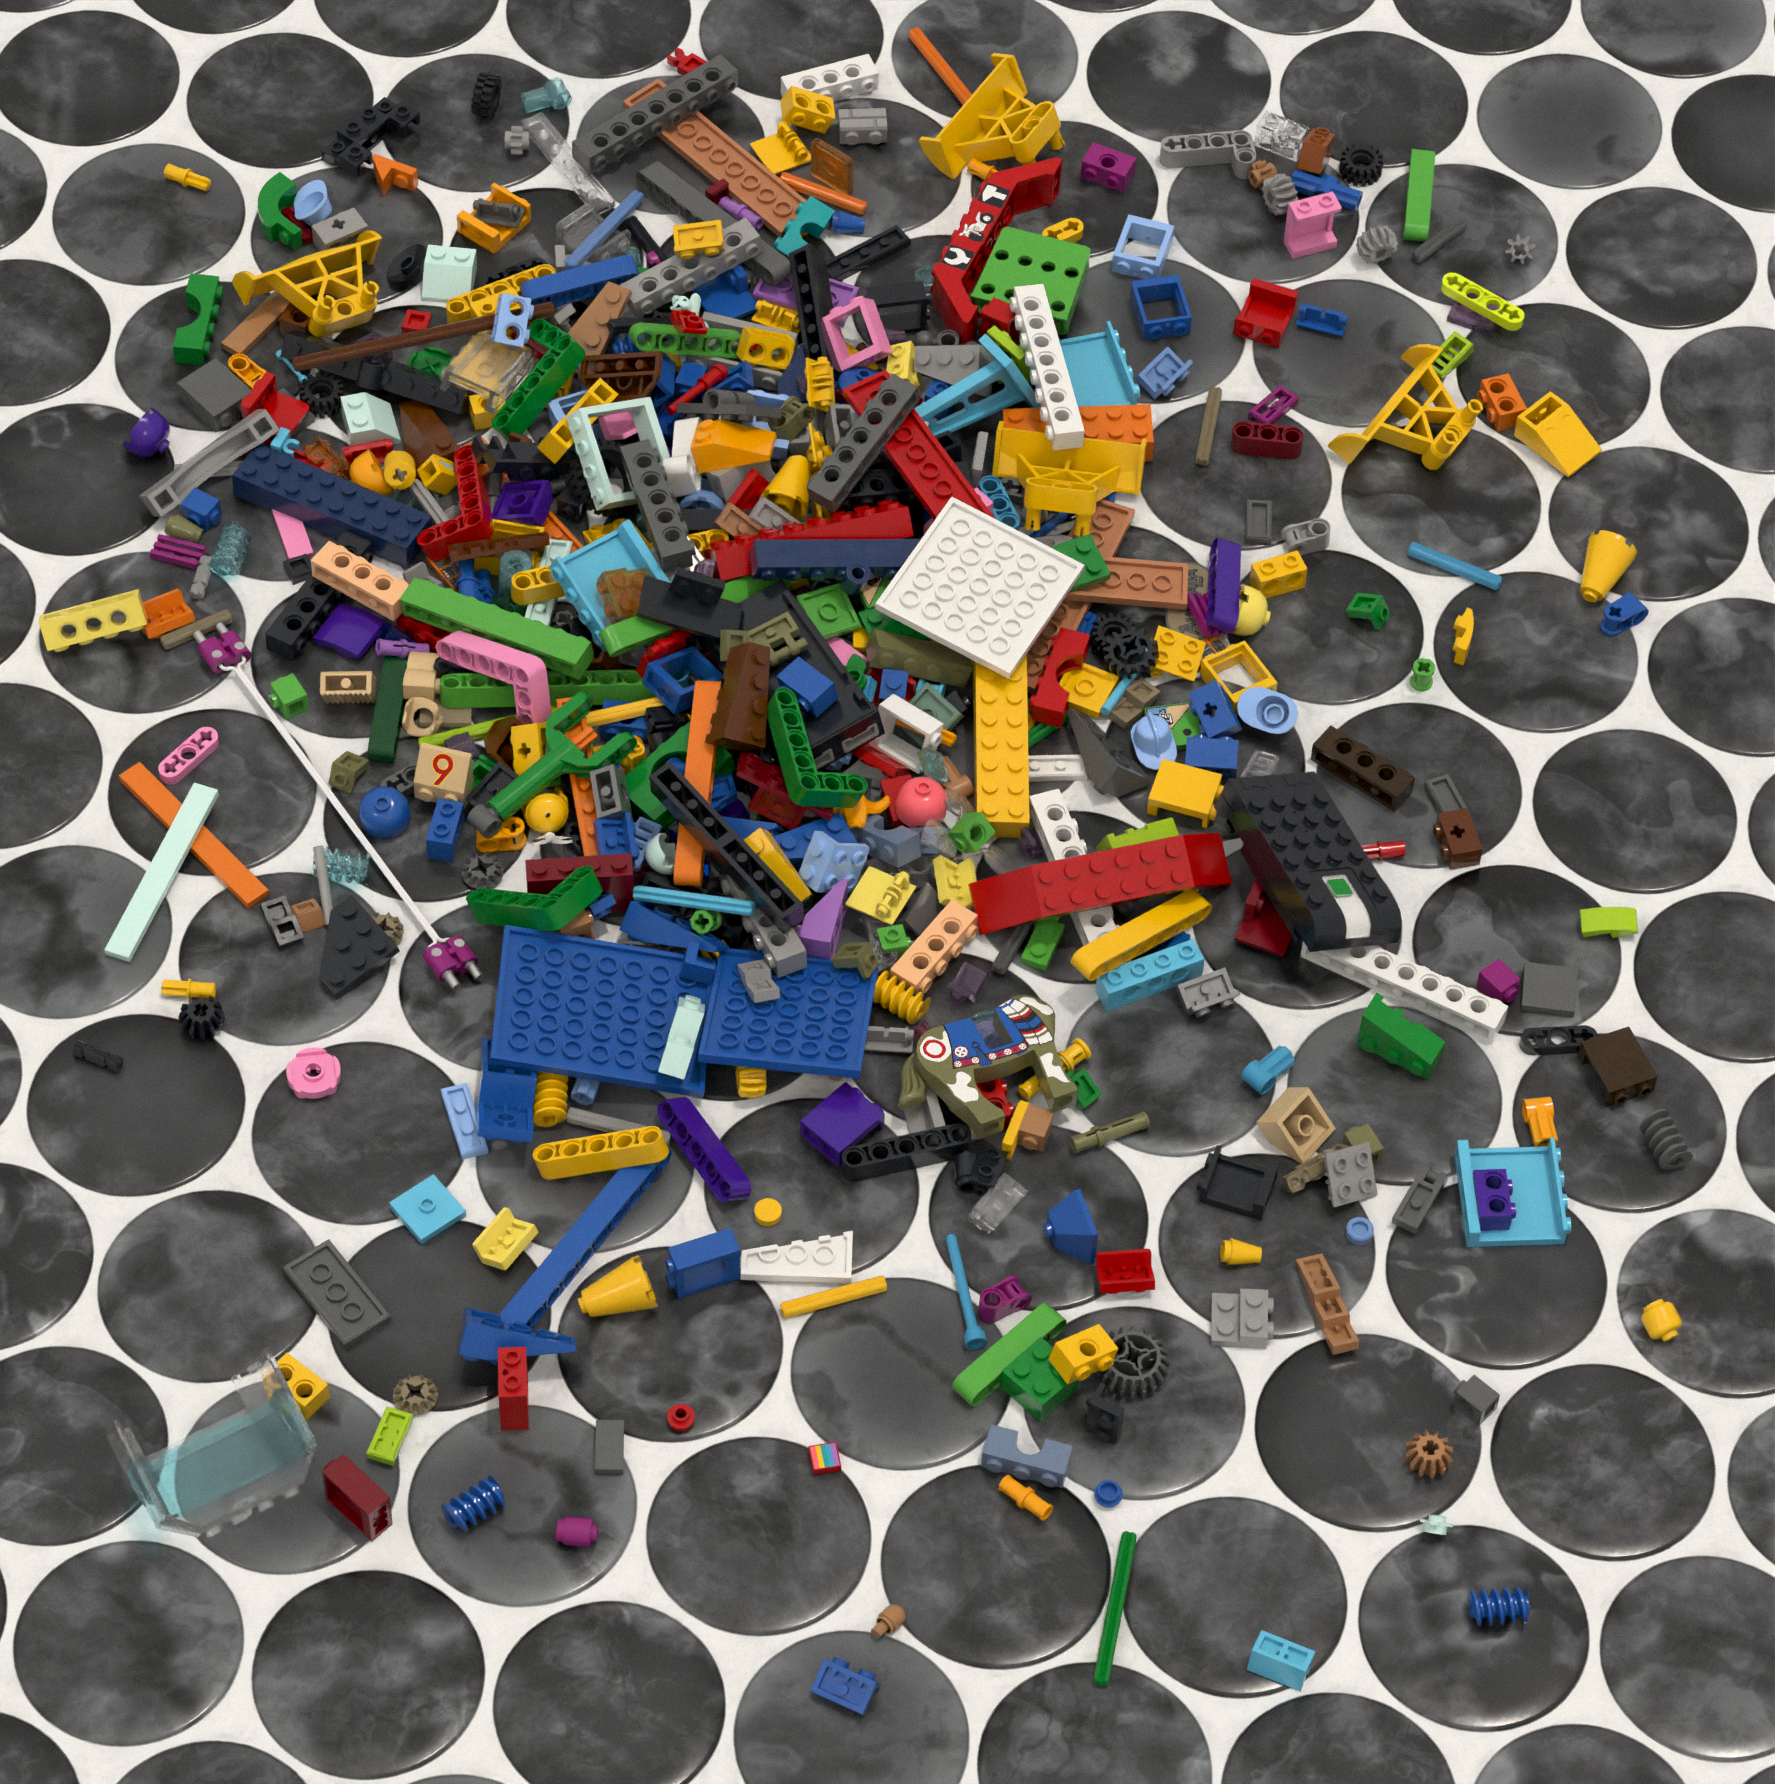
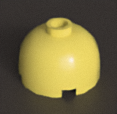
M1241 584L1239 617L1232 634L1249 636L1259 631L1262 625L1266 626L1268 624L1271 612L1267 611V600L1259 590Z

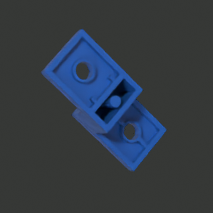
M482 1037L481 1075L477 1096V1136L487 1140L506 1139L514 1143L532 1142L533 1102L537 1071L490 1064L492 1038Z

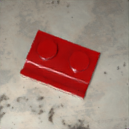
M751 469L728 502L740 510H752L763 491L769 485V482L758 471Z
M869 744L852 752L853 755L861 759V762L878 768L882 771V774L889 778L908 775L910 768Z

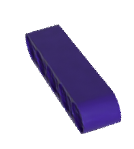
M1216 537L1209 553L1206 625L1231 634L1237 625L1239 617L1241 545Z
M687 1097L660 1101L657 1107L660 1121L715 1196L721 1202L748 1198L751 1193V1183L748 1177L693 1103Z

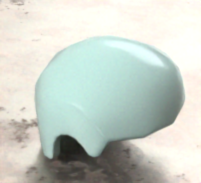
M658 833L646 846L645 859L651 868L660 874H674L675 843L665 842L667 834Z

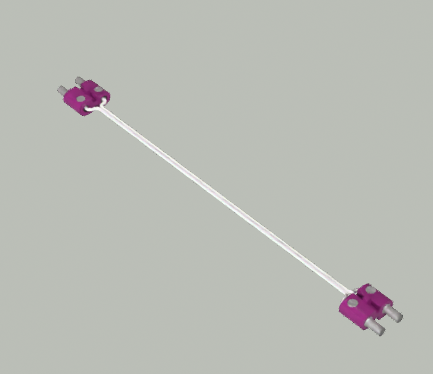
M222 622L218 623L215 627L220 633V639H216L215 636L206 639L201 631L194 632L193 637L199 643L197 650L214 673L229 670L235 671L431 937L433 943L423 952L422 957L440 981H447L453 990H457L461 986L455 977L456 972H459L461 975L469 971L476 981H480L484 975L476 966L478 958L461 936L442 939L437 935L245 675L241 666L249 661L252 654L235 631H228Z

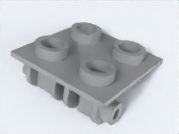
M1370 1142L1336 1151L1334 1149L1324 1150L1322 1160H1324L1325 1169H1327L1324 1175L1328 1176L1325 1182L1329 1184L1328 1200H1331L1333 1207L1377 1195Z

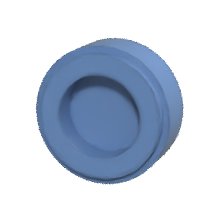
M1355 1217L1347 1223L1345 1234L1352 1244L1365 1245L1371 1241L1374 1227L1368 1219Z

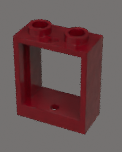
M343 1454L337 1460L333 1459L325 1466L322 1474L326 1500L366 1538L373 1542L393 1525L390 1497L347 1456Z

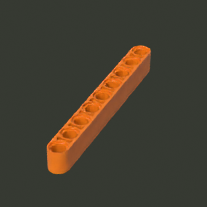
M696 680L684 777L711 805L717 746L705 743L706 735L710 734L712 728L710 721L712 714L716 713L719 702L717 696L719 690L723 688V682ZM680 823L674 864V885L701 887L706 850Z

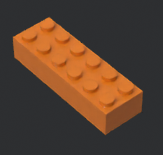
M1151 404L1078 406L1085 430L1084 438L1141 445L1142 439H1147L1145 462L1153 461L1154 437ZM1040 408L1003 409L1002 421H1005L1004 428L1045 433L1046 422L1041 421Z

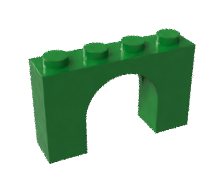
M691 721L685 726L680 727L671 738L661 743L646 759H642L632 771L625 775L631 810L639 817L660 824L662 832L677 819L651 792L649 776L664 766L670 758L675 757L686 763ZM717 746L714 777L731 774L736 770L732 754L723 747Z

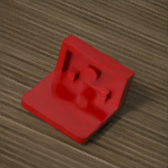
M267 371L261 379L255 382L253 390L242 399L240 405L243 419L256 409H266L279 429L283 427L290 430V436L310 411L307 403L278 392L275 375Z

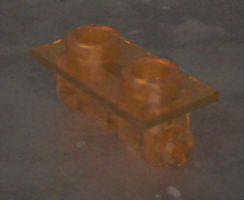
M315 433L314 443L312 445L308 443L303 447L304 455L315 466L324 461L325 463L320 466V469L343 478L345 476L349 479L350 465L343 455H338L326 439H321Z

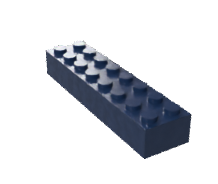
M262 444L254 447L232 474L234 496L272 511L274 509L298 519L305 526L336 539H339L345 530L353 532L372 541L374 555L404 568H408L422 550L417 542L418 535L425 529L432 527V516Z

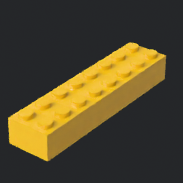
M1027 653L1009 679L973 661L975 812H982L996 832L992 837L1027 838L1029 828Z

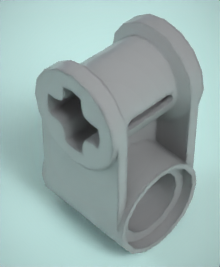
M1315 518L1298 524H1290L1282 529L1280 535L1288 545V553L1298 550L1300 556L1325 550L1329 546L1331 527L1327 520Z

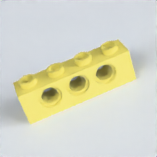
M139 589L43 614L39 617V626L47 651L54 650L55 652L64 651L69 648V645L79 643V645L92 643L95 638L102 636L105 639L112 638L121 631L129 630V632L141 630L143 625H147V615ZM120 611L126 617L122 620H116L112 617V614ZM91 618H96L101 624L97 627H92L87 621ZM65 625H72L76 628V631L74 633H66L62 628Z

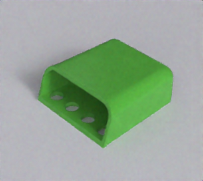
M1004 227L971 294V302L973 305L978 306V314H980L983 306L988 305L993 297L1010 304V297L1014 295V287L1043 284L1057 335H1065L1069 330L1072 316L1089 271L1091 250L1084 245L1012 227Z

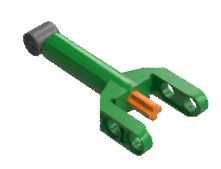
M581 691L547 718L545 755L487 802L488 808L484 804L474 807L468 814L467 821L485 838H491L498 833L502 822H505L563 773L590 778V771L612 764L617 765L634 750L637 745V739L630 732L618 733L586 759V755L582 751L598 738L594 729L588 726L572 740H569L564 735V733L588 715L593 705V698L586 691Z

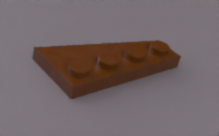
M545 531L446 545L448 556L451 562L477 557H492L494 554L500 553L516 554L519 553V550L524 549L540 551L545 549L544 546L550 545L549 534Z

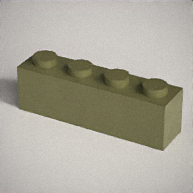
M875 628L865 648L870 667L908 671L909 676L961 688L965 687L973 670L970 658L943 644Z

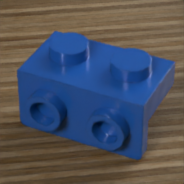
M746 360L728 371L725 381L717 383L711 389L739 392L751 390L754 388L752 364Z
M624 812L622 819H595L593 826L598 855L631 853L633 866L635 860L639 858V846L635 844L634 840L636 824L631 820V813Z

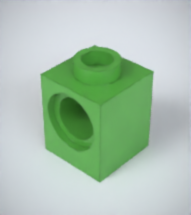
M967 812L948 834L953 840L954 847L961 853H977L996 831L982 812Z

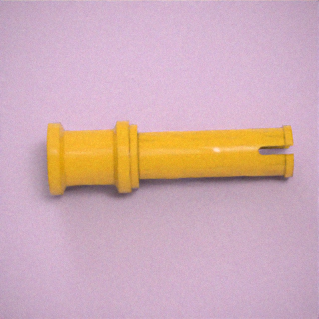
M1075 1038L1072 1041V1045L1064 1051H1058L1065 1072L1070 1069L1074 1070V1066L1083 1059L1088 1060L1091 1057L1090 1049L1079 1038ZM1036 1074L1018 1086V1091L1025 1100H1030L1042 1090Z

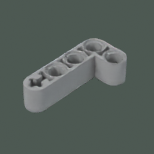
M1244 130L1169 136L1161 141L1159 162L1166 168L1231 163L1236 177L1248 179V172L1253 170L1251 164L1256 162V151L1251 134Z

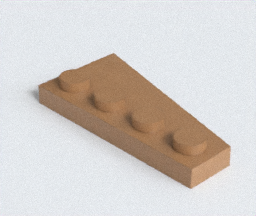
M608 281L570 329L568 334L585 350V356L604 355L613 335L607 329L608 320L621 318L632 295L631 290ZM578 368L575 369L574 374L578 375Z

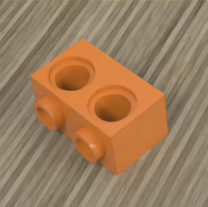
M1509 373L1481 380L1477 397L1487 411L1489 422L1494 424L1497 432L1516 427L1517 416L1527 410V407Z

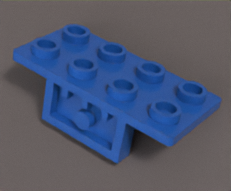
M740 264L690 291L692 294L697 293L700 296L701 307L705 312L739 319L758 311L755 309V300L748 292V274Z

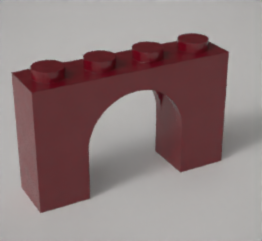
M631 853L525 860L527 893L548 895L578 868L592 866L604 892L612 894L616 901V904L609 907L611 913L627 912L630 902L634 901Z

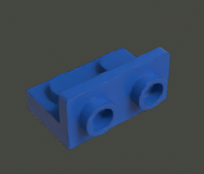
M835 1656L832 1661L824 1659L810 1691L865 1715L876 1688L879 1689L881 1683L874 1680L876 1675L860 1668L858 1673L848 1669L849 1662Z

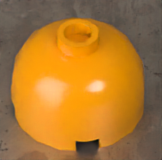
M370 450L354 459L349 470L352 479L350 482L386 497L394 493L393 487L385 482L382 466Z

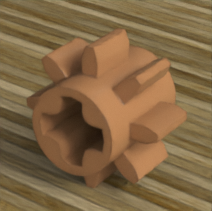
M1260 160L1251 164L1253 170L1248 172V179L1254 188L1259 187L1262 190L1264 180L1276 175L1277 170L1271 162L1267 163L1266 160Z

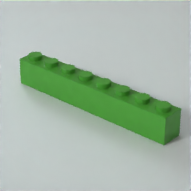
M414 577L399 599L403 615L451 633L461 630L537 656L544 662L546 668L580 680L594 659L591 641L582 636L571 635L560 628L555 629L544 625L538 620L533 621L522 617L519 613H511L499 608L497 605L481 602L473 596L462 595L451 588L440 587L429 580H421Z

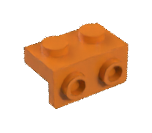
M179 589L143 602L147 615V625H143L141 631L149 639L159 638L168 631L179 629L196 621L193 611L185 604L182 592Z

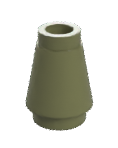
M179 514L177 516L170 515L164 533L169 534V537L196 543L200 542L204 529L199 528V526Z

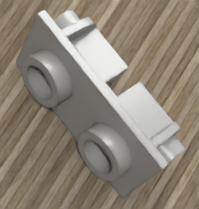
M869 1026L865 1051L912 1054L914 1030H910L908 1027L884 1028Z

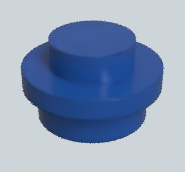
M1113 1480L1102 1481L1096 1486L1094 1491L1096 1502L1105 1508L1117 1506L1123 1496L1121 1487Z

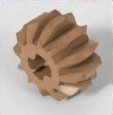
M1427 1429L1423 1432V1436L1415 1433L1412 1441H1409L1406 1445L1405 1460L1410 1463V1471L1419 1470L1420 1478L1424 1473L1428 1474L1431 1479L1435 1477L1436 1473L1443 1476L1446 1468H1449L1452 1464L1451 1456L1453 1455V1449L1451 1446H1448V1437L1439 1439L1438 1431L1433 1436L1429 1434Z

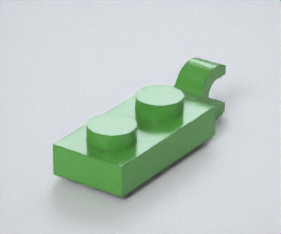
M1063 916L1037 922L1022 954V964L1046 971L1065 930V925L1060 923Z

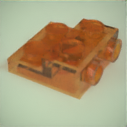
M626 568L604 571L597 579V591L602 595L605 604L604 612L606 617L610 619L611 625L637 616L643 579L645 576H649L647 568L627 571Z

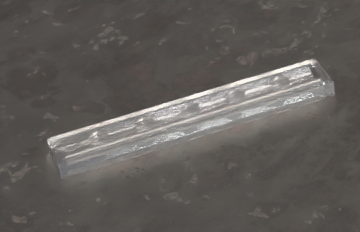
M542 112L521 121L523 129L530 133L531 139L594 216L615 207L614 199L593 174H589L572 158V148Z

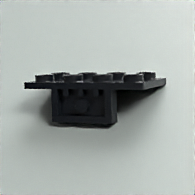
M676 567L670 583L649 576L644 577L637 616L720 641L721 630H739L743 606L721 598L726 581Z

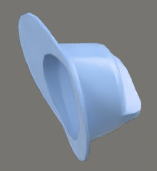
M313 180L298 191L294 199L296 219L312 226L329 217L332 212V205L328 199L327 188L323 181Z
M1253 687L1243 692L1238 699L1237 710L1240 718L1254 728L1273 734H1282L1293 728L1297 721V706L1290 697L1263 687Z
M1147 712L1145 717L1133 725L1131 739L1140 763L1149 769L1159 770L1162 759L1175 762L1177 748L1167 721L1161 716L1152 715L1151 712Z

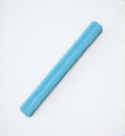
M640 885L635 886L633 890V898L638 901L746 916L755 914L756 904L754 901Z

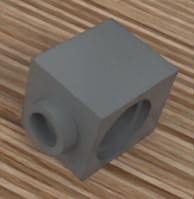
M1473 1375L1467 1382L1465 1380L1461 1381L1454 1390L1456 1395L1453 1406L1480 1426L1497 1409L1500 1394L1476 1375Z

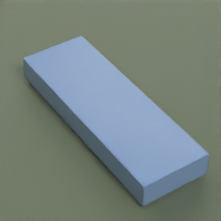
M467 1083L440 1089L462 1160L488 1154L486 1140L483 1137L477 1136V1113Z

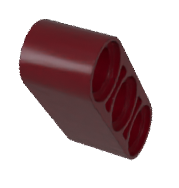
M1240 421L1234 424L1232 428L1230 445L1232 450L1239 454L1296 459L1302 452L1304 434L1302 430L1293 426Z

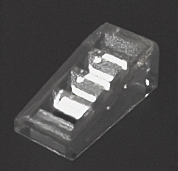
M1255 750L1240 778L1273 775L1280 757Z

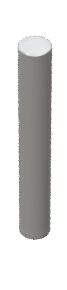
M323 846L313 847L323 916L325 925H328L333 905Z

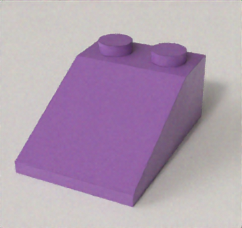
M843 878L805 915L803 924L797 926L796 934L804 945L808 957L827 959L834 957L847 911L845 903L847 902L848 879Z

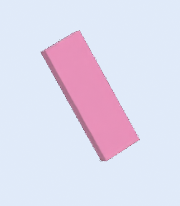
M272 509L288 560L303 554H307L308 558L314 557L303 522Z

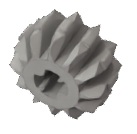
M1284 173L1273 175L1264 180V186L1262 187L1264 195L1262 197L1265 199V205L1268 206L1270 213L1273 212L1275 215L1286 214L1288 203L1298 201V191L1295 189V183H1292L1291 177L1286 176Z
M1377 225L1375 228L1362 232V236L1357 238L1356 244L1359 256L1366 263L1373 262L1374 264L1381 260L1384 261L1387 257H1392V253L1397 251L1398 245L1395 233L1387 225L1382 227Z

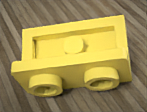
M912 341L891 345L893 354L888 356L886 371L890 376L895 374L915 385L920 393L923 379L921 373L914 371V344Z
M941 855L933 859L939 903L947 906L951 900H954L967 909L972 907L968 884L977 881L974 861L967 858L957 864Z
M504 1207L473 1242L472 1246L483 1264L506 1271L539 1232L534 1224L515 1219L511 1210Z

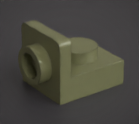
M346 751L332 762L329 785L347 793L353 792L356 778L368 769L369 760Z
M869 942L843 944L831 959L835 968L847 967L852 969L858 967L863 979L869 978L878 966L877 956Z

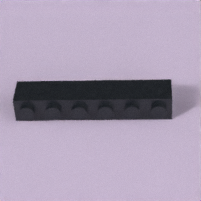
M808 243L789 253L805 358L818 361L817 358L827 357L830 366L833 367V378L835 381L839 379L843 372L838 364L822 319L829 315V311L833 309L825 255Z

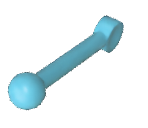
M282 350L276 352V358L285 362L299 378V383L302 384L304 378L308 380L306 375H302L299 371L294 370L293 364L288 359L280 357Z

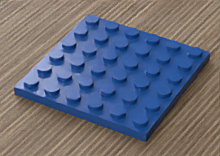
M728 948L727 951L719 952L698 1053V1062L860 1079L879 964L869 978L863 979L858 967L852 969L847 967L835 968L831 959L807 956L806 968L780 978L771 969V979L779 987L780 998L754 1003L741 980L737 964L764 960L763 952Z

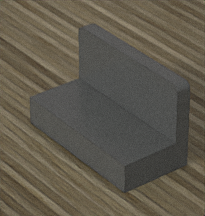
M928 882L915 885L916 889L892 925L903 924L904 930L910 929L917 938L945 907L939 903L938 892Z

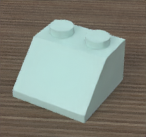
M428 245L424 262L422 300L447 303L453 297L472 291L477 272L476 249Z
M366 392L340 397L342 417L350 446L384 439L392 440L393 445L401 444L390 403Z

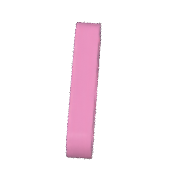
M202 727L192 734L159 764L160 780L168 785L180 782L218 748L217 731L211 727ZM186 752L196 754L194 758L189 760L182 758V755Z

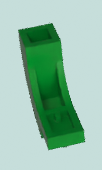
M279 172L265 183L259 193L258 214L260 228L264 236L271 243L280 239L284 245H289L296 251L303 246L301 229L285 218L281 210L294 204L297 186L296 183Z

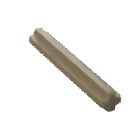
M1212 386L1209 388L1195 463L1197 465L1206 466L1209 463L1222 396V389L1220 387Z

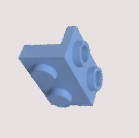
M1167 346L1135 377V380L1155 400L1161 393L1166 396L1176 387L1173 382L1176 379L1181 382L1190 373L1187 368L1193 362L1189 359L1184 364Z

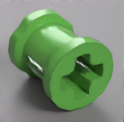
M1420 658L1413 663L1412 670L1414 674L1410 678V685L1417 691H1427L1433 685L1432 675L1434 674L1435 664L1430 659Z
M699 910L691 917V926L699 934L715 931L722 924V916L718 911ZM704 918L708 919L709 923H704Z

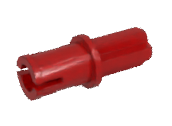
M1403 840L1387 843L1377 841L1376 844L1361 845L1370 860L1378 859L1380 862L1384 858L1405 857L1406 855Z

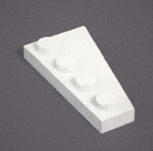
M853 1231L843 1232V1235L830 1237V1235L820 1236L818 1240L803 1242V1240L792 1241L791 1245L780 1247L775 1244L742 1250L741 1280L851 1284Z

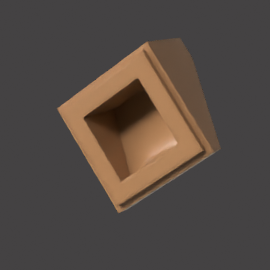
M314 898L290 906L302 932L325 925L322 909Z

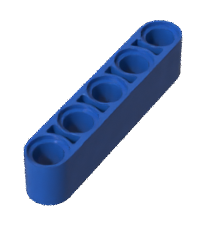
M623 255L527 280L520 286V292L522 297L531 298V305L552 302L554 307L596 297L608 281L620 286V284L640 273L634 258L631 255Z

